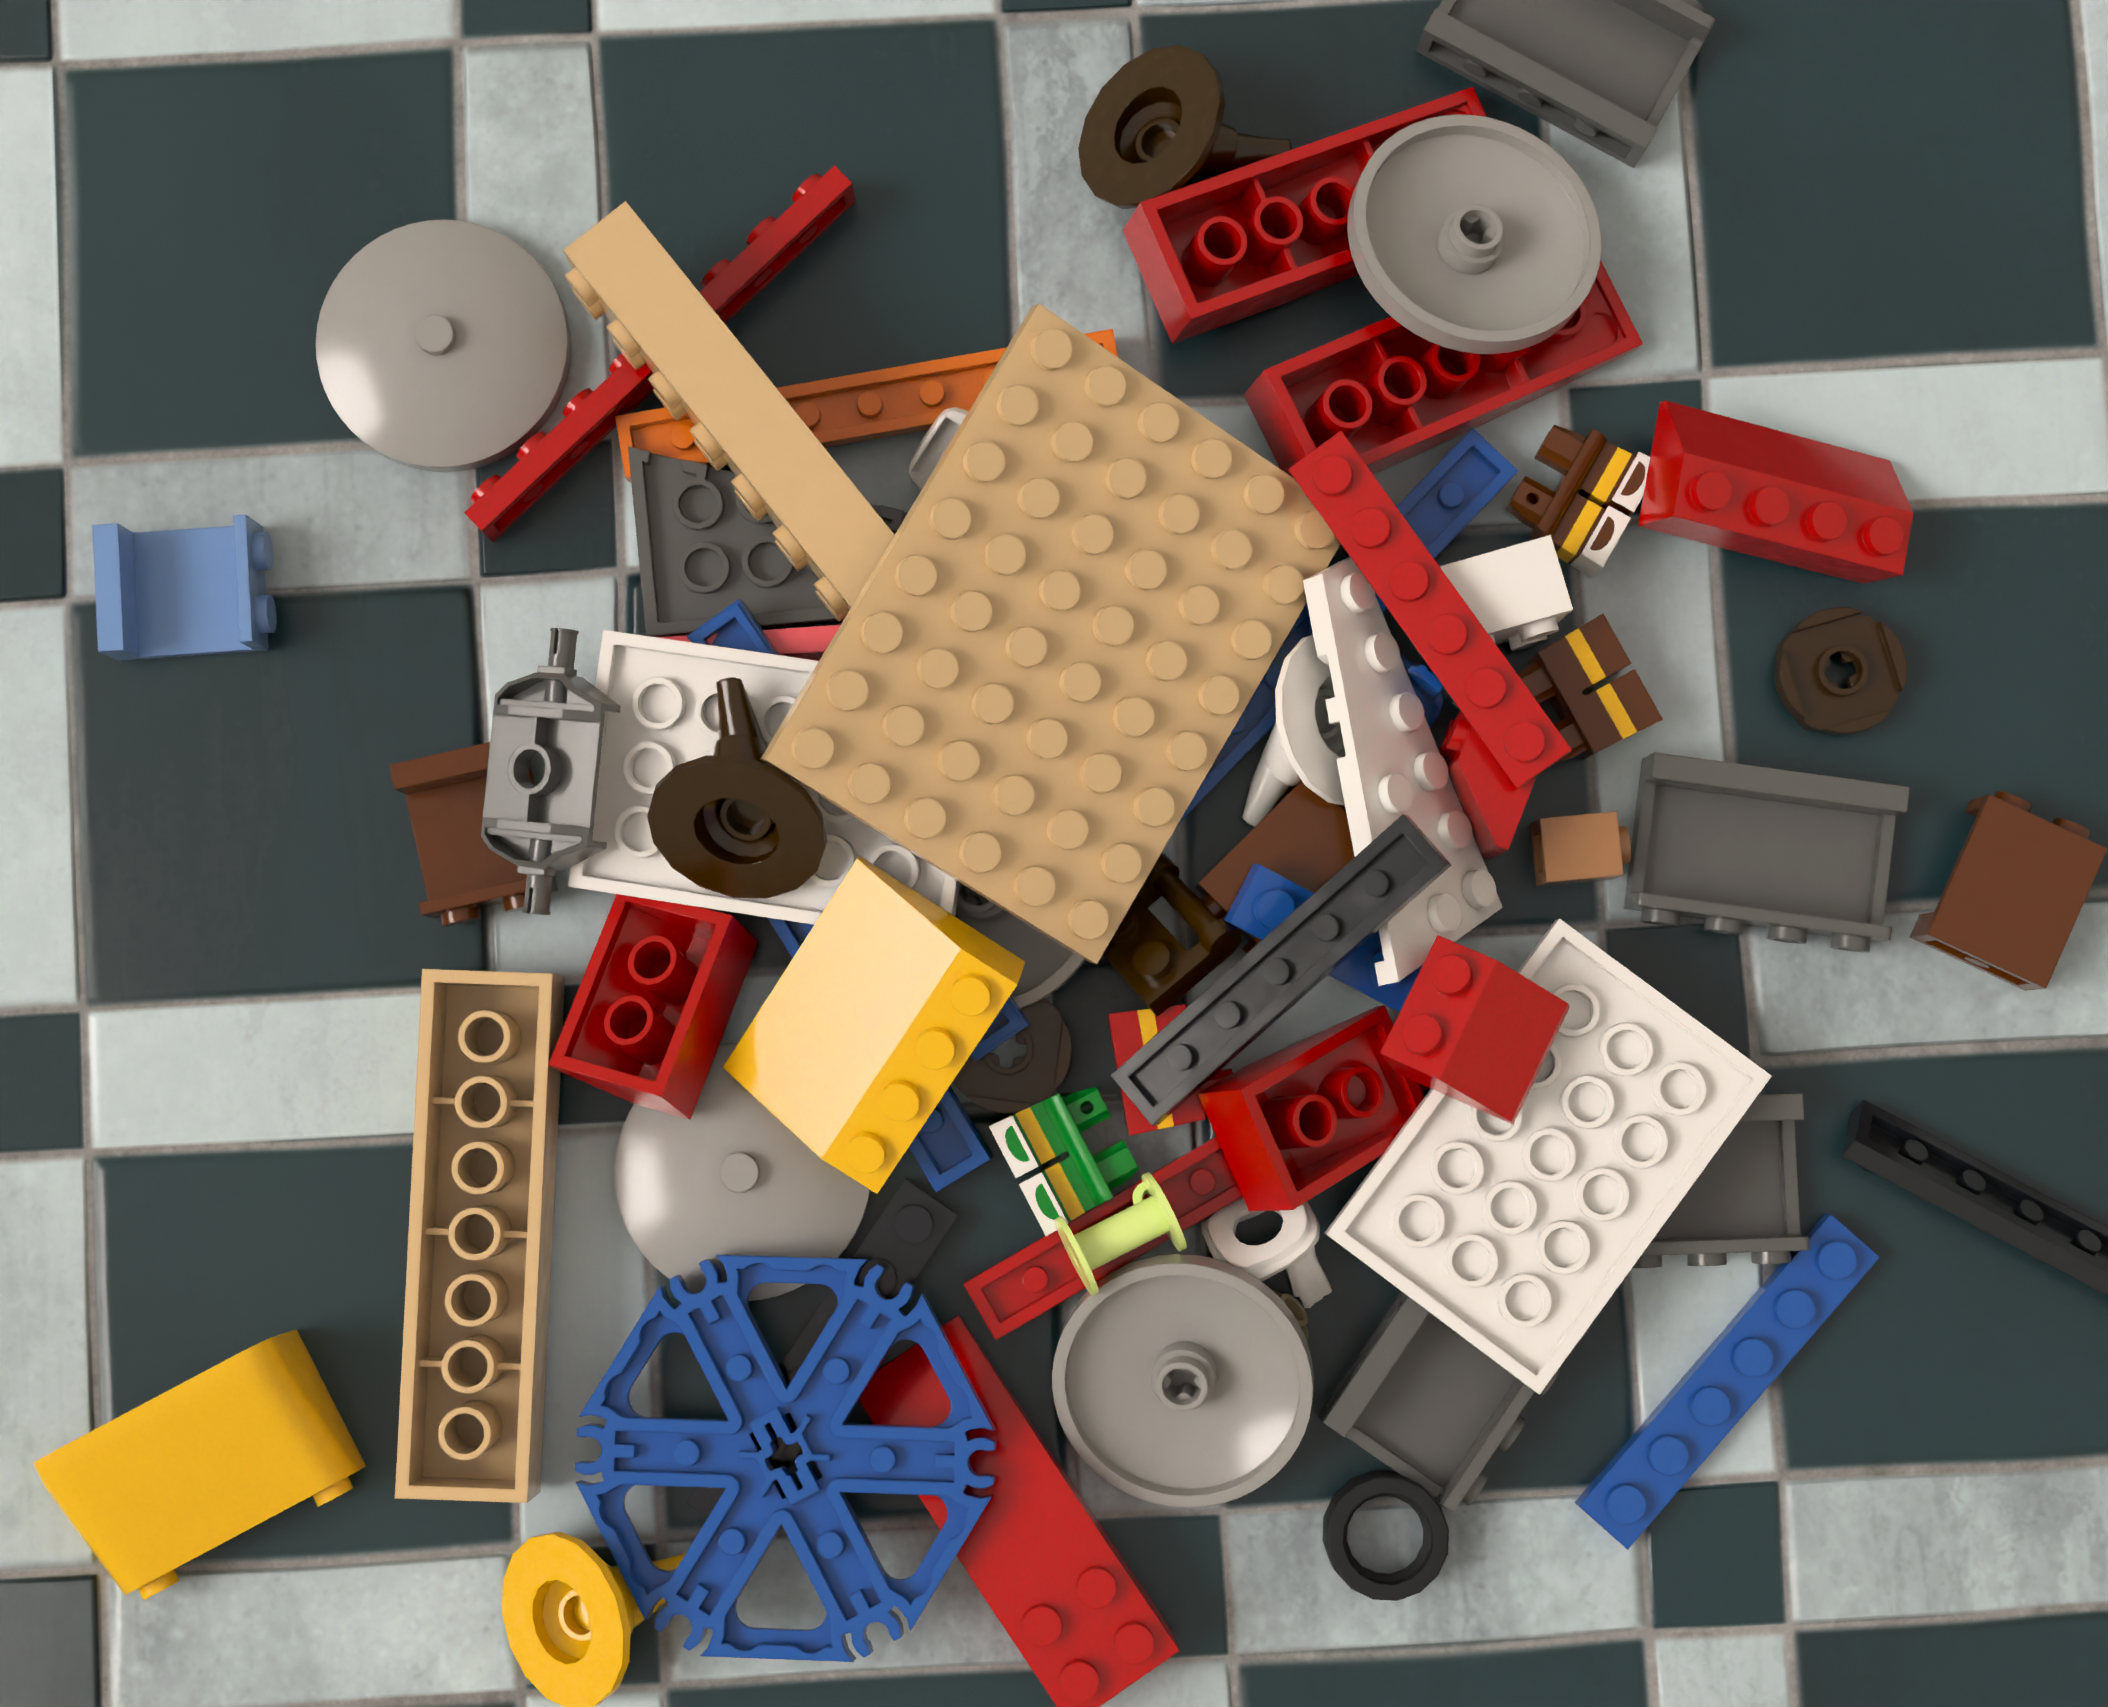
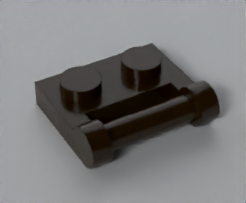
M1161 853L1102 955L1157 1017L1237 950L1242 938L1241 933L1232 924L1226 922L1224 918L1218 919L1179 878L1180 871L1178 866L1163 853ZM1161 896L1199 936L1198 943L1189 951L1176 940L1148 909Z

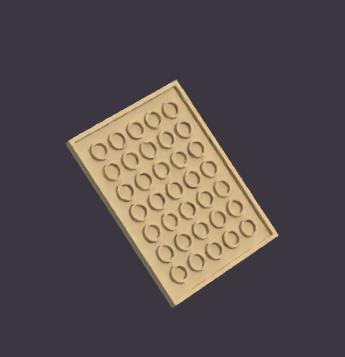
M1036 304L1030 308L762 755L761 760L776 767L793 780L1090 963L1097 964L1306 605L1307 600L1303 580L1326 569L1341 543L1294 478L1041 304Z

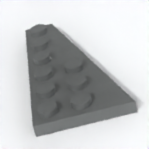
M628 446L646 636L668 637L689 635L738 599L746 603L762 628L838 621L815 593L817 589L813 584L819 578L811 568L806 565L798 572L774 542L776 539L772 532L777 529V526L769 516L766 515L757 521L734 492L736 489L730 482L736 477L733 472L722 469L717 471L714 467H709L706 464L685 459L683 461ZM870 504L891 531L896 534L908 513L896 508Z

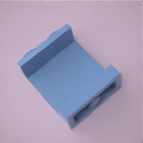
M246 514L233 515L234 526L133 533L118 523L92 525L98 652L121 661L269 650L268 633H274L277 624L275 602L272 595H266L265 570L272 569L274 559L273 545L269 533L263 532V526Z

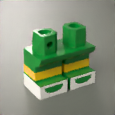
M1096 1087L1074 1092L1064 1098L1057 1093L989 1126L1015 1178L1039 1167L1041 1164L1064 1152L1069 1153L1068 1157L1019 1182V1186L1045 1236L1057 1230L1054 1222L1055 1218L1062 1216L1068 1224V1222L1113 1198L1110 1190L1122 1185L1139 1170L1123 1139L1091 1155L1082 1138L1081 1132L1111 1117Z

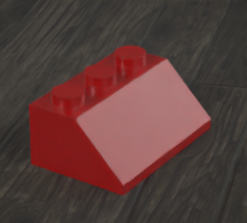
M616 894L548 1065L555 1070L633 1104L691 1120L759 942L732 915L702 907Z

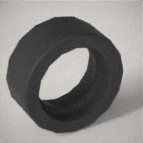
M1373 1470L1351 1478L1333 1495L1323 1516L1322 1541L1333 1569L1352 1590L1373 1600L1398 1601L1420 1593L1439 1575L1448 1555L1449 1528L1441 1506L1421 1484L1395 1471ZM1377 1497H1395L1408 1503L1418 1514L1423 1527V1544L1416 1559L1405 1569L1394 1573H1375L1361 1566L1352 1556L1347 1542L1348 1524L1353 1513L1364 1502Z

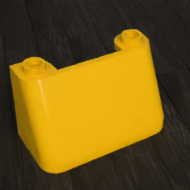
M297 1329L266 1339L228 1358L33 1463L47 1491L124 1595L138 1589L143 1600L179 1582L180 1580L174 1569L299 1502L313 1496L319 1507L354 1488L348 1476L366 1467Z

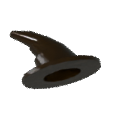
M1180 45L1150 49L1127 62L1101 88L1085 117L1078 151L1081 175L1094 195L1121 209L1137 208L1140 202L1180 189L1188 180L1217 176L1292 150L1290 139L1237 133L1235 128L1222 123L1225 98L1221 76L1202 53Z
M735 677L721 679L716 682L719 740L715 744L713 756L706 755L676 765L659 781L653 793L647 819L654 845L674 870L696 885L733 898L767 899L798 889L817 872L827 843L823 815L803 786L776 767L761 760L767 746L742 680Z

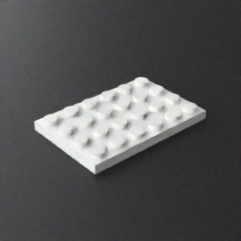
M603 630L595 687L621 706L620 713L605 711L592 841L607 842V848L570 867L568 887L815 925L858 856L866 859L953 916L956 915L960 882L805 786L803 787L822 812L827 843L817 872L798 889L767 899L733 898L699 887L674 870L653 843L647 814L656 784L676 765L706 755L713 756L715 744L719 740L716 682L730 677L742 680L764 741L768 747L819 661Z
M1561 919L1554 921L1517 971L1522 976L1567 1002L1570 1008L1514 1125L1434 1089H1430L1325 1231V1234L1539 1395L1772 1077Z

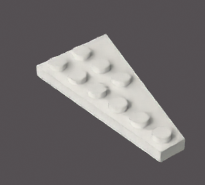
M1350 557L1303 580L1317 657L1323 663L1329 665L1335 697L1325 700L1329 723H1340L1346 753L1345 757L1336 760L1354 857L1402 814H1405L1415 822L1452 865L1379 929L1384 961L1374 964L1378 986L1399 982L1423 965L1437 935L1455 942L1503 907L1496 892L1494 879L1486 868L1473 836L1470 820L1464 814L1449 777L1447 764L1439 753L1424 716L1423 705L1415 694L1400 657L1398 644L1390 633L1377 601L1376 593Z

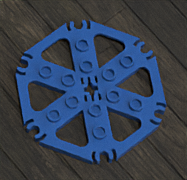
M716 1255L724 1265L727 1282H722V1273L718 1265L711 1259H705L699 1265L705 1274L706 1285L699 1293L690 1291L681 1275H676L669 1279L670 1290L673 1296L681 1302L678 1307L668 1297L665 1285L659 1286L579 1417L592 1415L604 1418L606 1424L604 1426L591 1423L577 1428L576 1436L595 1438L599 1441L602 1451L601 1456L596 1461L585 1460L575 1463V1471L583 1475H594L602 1472L604 1481L591 1483L580 1480L576 1484L645 1621L651 1618L655 1605L664 1598L669 1605L658 1614L654 1628L662 1632L669 1626L675 1615L687 1617L692 1625V1631L683 1647L688 1651L700 1644L705 1638L707 1630L712 1629L713 1635L708 1648L700 1656L854 1662L857 1658L849 1649L845 1634L851 1633L852 1644L856 1652L862 1657H866L874 1651L866 1634L870 1623L880 1622L884 1624L888 1629L889 1635L895 1641L903 1636L904 1629L899 1615L891 1610L894 1606L899 1608L907 1618L910 1631L921 1616L994 1495L979 1496L966 1491L967 1485L974 1488H987L996 1483V1475L975 1472L971 1467L970 1459L976 1450H995L997 1448V1440L989 1436H978L970 1439L968 1430L984 1428L994 1431L996 1428L925 1293H921L918 1304L908 1315L903 1312L902 1308L909 1304L914 1296L915 1285L906 1282L899 1294L893 1299L885 1298L880 1294L878 1284L887 1269L885 1266L877 1264L870 1269L864 1279V1286L858 1285V1278L862 1268L870 1259ZM761 1283L826 1285L834 1291L838 1306L790 1385H788L749 1309L748 1300L750 1293ZM676 1332L685 1335L727 1419L645 1417L633 1410L629 1400L630 1390L656 1347L667 1334ZM900 1340L917 1342L923 1348L949 1397L951 1410L948 1418L937 1426L846 1423L892 1346ZM788 1413L791 1414L797 1426L795 1432L786 1416ZM769 1423H771L777 1437H781L785 1444L792 1445L798 1442L801 1446L803 1454L795 1459V1464L798 1469L796 1474L803 1488H801L795 1474H790L785 1466L774 1469L771 1465L769 1457L777 1452V1448L774 1443L776 1438ZM751 1433L756 1437L762 1450L759 1449ZM811 1460L815 1461L823 1476L822 1478H818L810 1463ZM776 1480H778V1482H779V1484H780V1486H781V1488H782V1490H783V1492H784V1494H785V1496H786L785 1498H784V1496H783V1494H782V1492H781V1490H780V1488H779V1486H778ZM635 1485L726 1488L679 1566L674 1570H662L652 1563L626 1512L625 1497L628 1491ZM844 1492L936 1495L943 1500L947 1508V1520L912 1576L905 1579H897L886 1573ZM782 1526L827 1612L824 1622L814 1629L750 1627L744 1624L737 1614L736 1605L739 1596Z

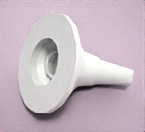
M1313 635L1302 638L1284 659L1275 688L1276 723L1251 780L1242 815L1245 822L1254 827L1273 810L1276 803L1290 786L1298 785L1301 781L1328 803L1345 805L1336 760L1346 756L1340 723H1329L1325 701L1335 697L1329 665L1323 663L1317 657Z

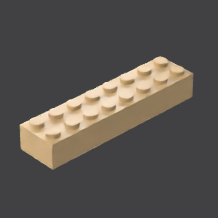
M625 201L563 250L572 270L564 275L573 287L571 289L595 320L606 314L611 321L606 328L613 337V343L636 371L644 364L648 366L653 374L647 379L653 386V392L676 421L685 414L690 418L695 426L689 431L695 438L693 441L698 449L717 471L727 464L736 475L730 482L736 489L734 492L757 521L766 515L769 516L777 526V529L772 534L776 539L774 542L798 572L806 565L811 568L819 578L813 584L817 589L815 593L838 621H841L848 614L895 534Z
M422 969L395 1498L528 1503L541 1490L561 1073L548 1064L563 1029L565 976L552 973Z

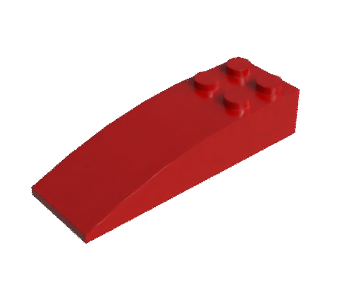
M1474 87L1140 202L1122 231L1171 343L1175 344L1266 311L1358 275L1349 247L1347 220L1354 188L1367 162L1388 138L1416 122L1433 117L1456 114L1486 117Z
M1600 260V266L1593 286L1573 317L1552 336L1528 348L1500 354L1460 352L1425 340L1412 333L1390 316L1265 369L1245 392L1244 397L1279 468L1292 477L1288 471L1290 467L1340 431L1343 432L1374 475L1465 434L1472 428L1475 429L1638 349L1643 343Z
M957 1315L942 1327L996 1428L994 1431L984 1428L968 1430V1435L970 1439L978 1436H989L997 1440V1448L995 1450H976L971 1455L970 1463L973 1470L979 1474L996 1475V1483L987 1488H974L967 1485L966 1491L968 1493L979 1496L994 1495L957 1554V1557L1057 1707H1100L1179 1652L1176 1635L960 1315ZM918 1343L877 1370L859 1400L874 1424L937 1426L948 1418L951 1410L949 1397L923 1348ZM918 1495L941 1531L947 1520L945 1503L936 1495Z

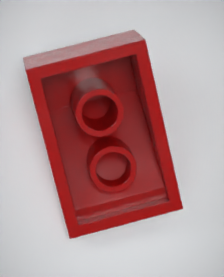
M1385 1005L1376 1006L1248 1064L1198 1093L1249 1211L1294 1210L1383 1155L1424 1099L1418 1082L1395 1073L1380 1054L1393 1027Z

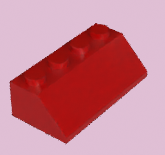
M1666 400L1660 402L1638 527L1861 584L1903 575L1913 511L1890 460Z

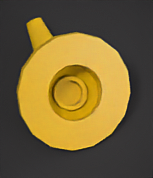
M562 1532L531 1537L512 1554L503 1579L502 1616L509 1646L525 1677L547 1699L564 1707H594L601 1704L619 1689L630 1662L631 1634L633 1629L645 1620L618 1566L608 1565L584 1541ZM686 1553L655 1560L652 1563L662 1570H674L679 1566ZM664 1598L655 1605L653 1613L666 1602Z

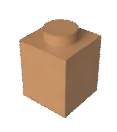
M1617 811L1540 818L1530 823L1536 887L1612 880L1623 876V864L1630 863V836L1626 826H1618Z

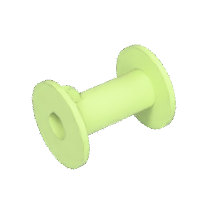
M1149 1172L1141 1176L1142 1182L1137 1185L1133 1192V1206L1073 1235L1062 1216L1054 1219L1068 1256L1080 1279L1092 1296L1099 1293L1092 1270L1165 1233L1179 1252L1187 1248L1179 1222L1165 1194ZM1147 1194L1148 1198L1143 1200L1144 1195Z

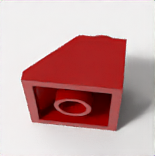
M1460 711L1455 720L1451 719L1449 721L1438 750L1440 755L1446 758L1445 762L1448 767L1449 777L1464 814L1470 820L1473 836L1482 858L1490 860L1509 850L1536 777L1517 790Z
M1437 935L1380 1054L1395 1073L1514 1125L1570 1006L1567 1002L1498 960Z

